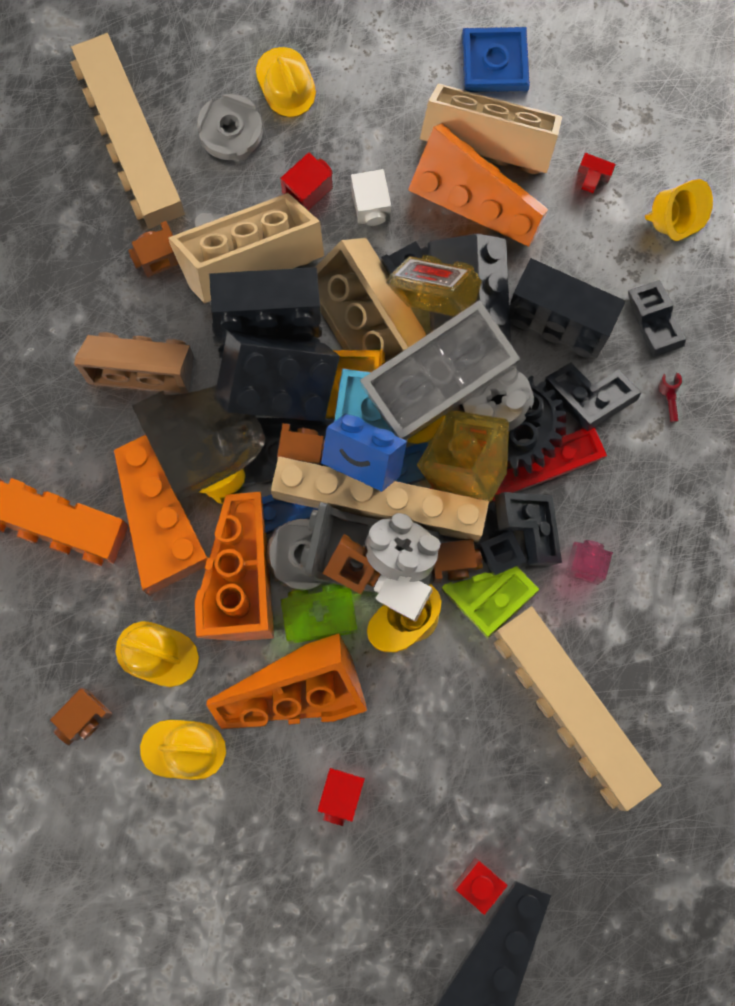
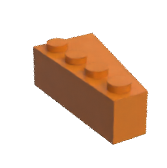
M443 123L434 126L408 191L529 247L535 240L548 209L517 183H513L500 172L501 170L482 158L469 144L455 136Z
M146 434L115 449L114 454L141 586L146 594L151 595L205 568L208 556Z
M13 478L10 479L9 484L0 479V532L4 533L7 527L18 531L16 537L34 544H37L38 539L51 543L49 548L66 555H69L71 550L83 554L82 560L98 566H102L104 561L111 564L115 563L129 527L123 519L80 503H76L75 506L69 505V500L48 491H44L42 495L37 494L35 488Z

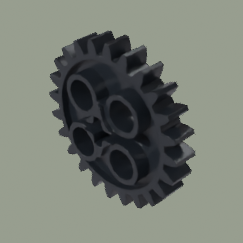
M534 376L528 378L534 395V403L532 408L529 406L528 410L536 411L525 413L526 419L519 426L505 432L504 466L485 464L487 474L495 467L499 469L500 477L504 476L507 469H512L514 476L517 477L521 467H524L530 474L532 473V463L535 462L539 466L544 467V455L554 458V447L563 446L562 436L566 435V424H564L566 423V411H563V401L556 400V391L554 389L546 390L545 381L535 386ZM496 395L491 401L498 405L502 403V397L506 395ZM462 403L459 405L460 412L455 413L454 418L455 420L470 422ZM522 439H530V441L526 443L518 442ZM473 462L475 468L483 464L479 462Z

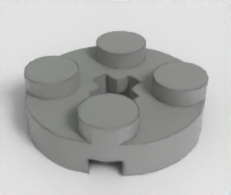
M225 94L222 99L214 102L212 99L201 108L197 117V129L201 145L207 152L217 158L239 162L244 161L261 142L263 125L260 114L254 103L244 96ZM231 121L236 122V131L232 133L225 132V129L222 127L223 124L229 125Z
M515 367L463 402V408L470 422L504 427L506 432L516 428L526 419L524 414L528 411L529 406L532 408L534 395L528 379L524 374L517 371ZM496 395H506L502 397V403L498 405L491 401Z
M396 513L392 518L380 520L371 527L365 540V546L368 550L366 557L370 565L383 576L397 581L400 576L411 577L410 582H416L426 578L432 572L438 558L440 542L422 526L412 522V519L406 514ZM396 546L402 547L405 550L398 551L396 549Z
M310 519L291 520L282 526H278L272 532V536L267 543L266 561L270 569V575L274 580L291 589L307 590L315 588L321 583V581L305 574V567H301L298 559L294 557V550H298L300 544L303 545V549L305 545L310 546L313 534L312 531H309Z

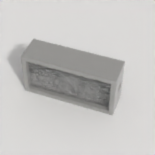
M479 300L362 378L360 382L362 388L393 434L408 440L517 367L520 357Z

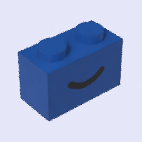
M345 414L327 427L321 464L379 491H384L400 477L407 441L395 436L389 430L379 429L364 422L360 417Z

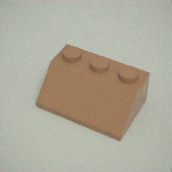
M101 332L98 336L87 335L75 357L74 364L87 383L91 385L189 394L194 354L190 345H186L181 340L168 339L166 343L152 342L151 338L145 336H133L132 339H122L116 334Z

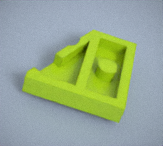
M518 567L496 576L485 572L457 583H446L441 587L446 596L487 639L539 592V588Z

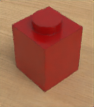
M308 152L280 177L282 193H289L309 211L333 189L332 169L323 159L319 158L317 160Z
M333 768L329 769L317 810L324 813V821L344 826L345 820L353 822L365 778Z
M475 857L452 886L485 915L508 885Z

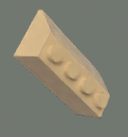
M438 83L428 100L420 140L428 142L433 127L443 123L455 136L474 148L476 153L490 158V161L494 164L507 166L509 163L521 166L523 171L530 174L547 173L559 134L562 116Z
M289 193L168 237L189 287L203 303L211 301L209 273L293 269L298 266L307 265L311 261L324 256L320 221Z
M367 238L341 240L316 266L320 312L343 350H383L386 363L427 336Z

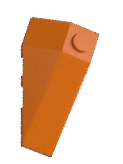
M262 493L229 494L224 499L214 533L213 547L210 557H207L204 569L206 571L200 590L198 589L195 598L196 637L229 641L274 638L273 607L269 567L266 561L267 543Z
M340 633L303 645L208 699L206 704L221 729L265 726L268 721L288 720V725L300 724V719L321 717L322 722H334L367 711L352 656Z

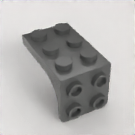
M320 502L318 510L313 509L310 516L309 531L313 532L310 546H304L301 556V567H305V574L317 581L344 586L322 574L343 534H346L352 541L367 548L365 540L369 530L380 520L340 511L331 507L328 503ZM427 530L439 540V532ZM396 546V549L398 551L405 550L402 547ZM354 558L351 559V564L354 567L360 568L363 566V563ZM432 572L426 578L420 580V582L429 586ZM366 585L364 591L378 593L374 591L375 585L373 587Z

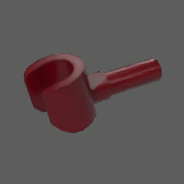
M676 373L674 376V386L666 382L665 374H663L658 386L660 393L665 395L668 401L671 423L679 421L676 403V393L682 384V376L679 373Z

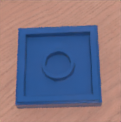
M527 27L463 28L462 49L465 91L518 92L529 90Z

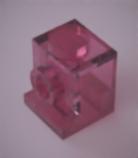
M595 541L573 542L565 576L599 585L606 580L613 552L604 550L605 546Z

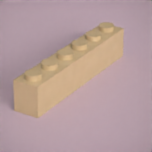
M105 33L71 46L76 60L70 61L78 81L84 79L87 87L83 88L82 91L89 107L96 106L99 115L94 116L101 136L108 134L111 143L106 144L113 164L120 161L123 171L118 172L125 192L132 190L135 199L130 201L137 220L144 218L148 229L161 225L160 223L164 221L168 222L185 215L179 195L109 34Z
M278 457L271 486L272 497L276 500L317 509L320 502H323L340 511L377 520L389 519L396 513H402L409 516L412 522L422 526L424 529L437 531L440 535L457 539H473V542L476 543L482 537L489 501L396 481L384 491H379L330 467L284 457Z
M532 606L494 633L497 638L494 642L497 650L505 659L510 657L518 667L515 671L516 676L526 689L532 687L539 697L536 700L538 707L548 719L553 716L561 727L557 730L560 738L568 748L574 746L582 757L578 760L579 764L591 779L596 776L604 787L600 790V793L612 809L618 807L621 811H629L662 786Z

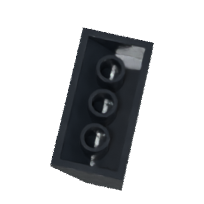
M471 234L428 242L429 263L467 270L453 287L429 283L430 333L480 300L511 344L506 239L482 234Z

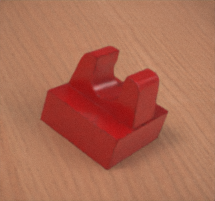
M585 152L578 169L579 173L586 175L581 190L593 194L599 180L608 183L616 164Z

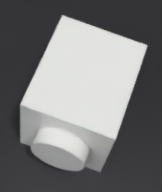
M384 169L352 174L351 192L358 225L377 226L386 220H390L391 202Z
M381 574L374 587V591L378 592L375 599L416 622L433 591L432 587L420 581L410 582L411 577L400 576L397 581Z

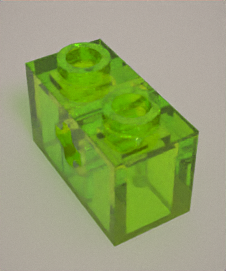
M331 584L323 586V592L309 594L308 589L295 590L287 593L288 598L280 599L288 645L319 640L338 633L341 636L358 633L351 589H343V586ZM315 605H321L323 610H329V613L323 614L322 621H316L315 616H309L308 614L314 612Z

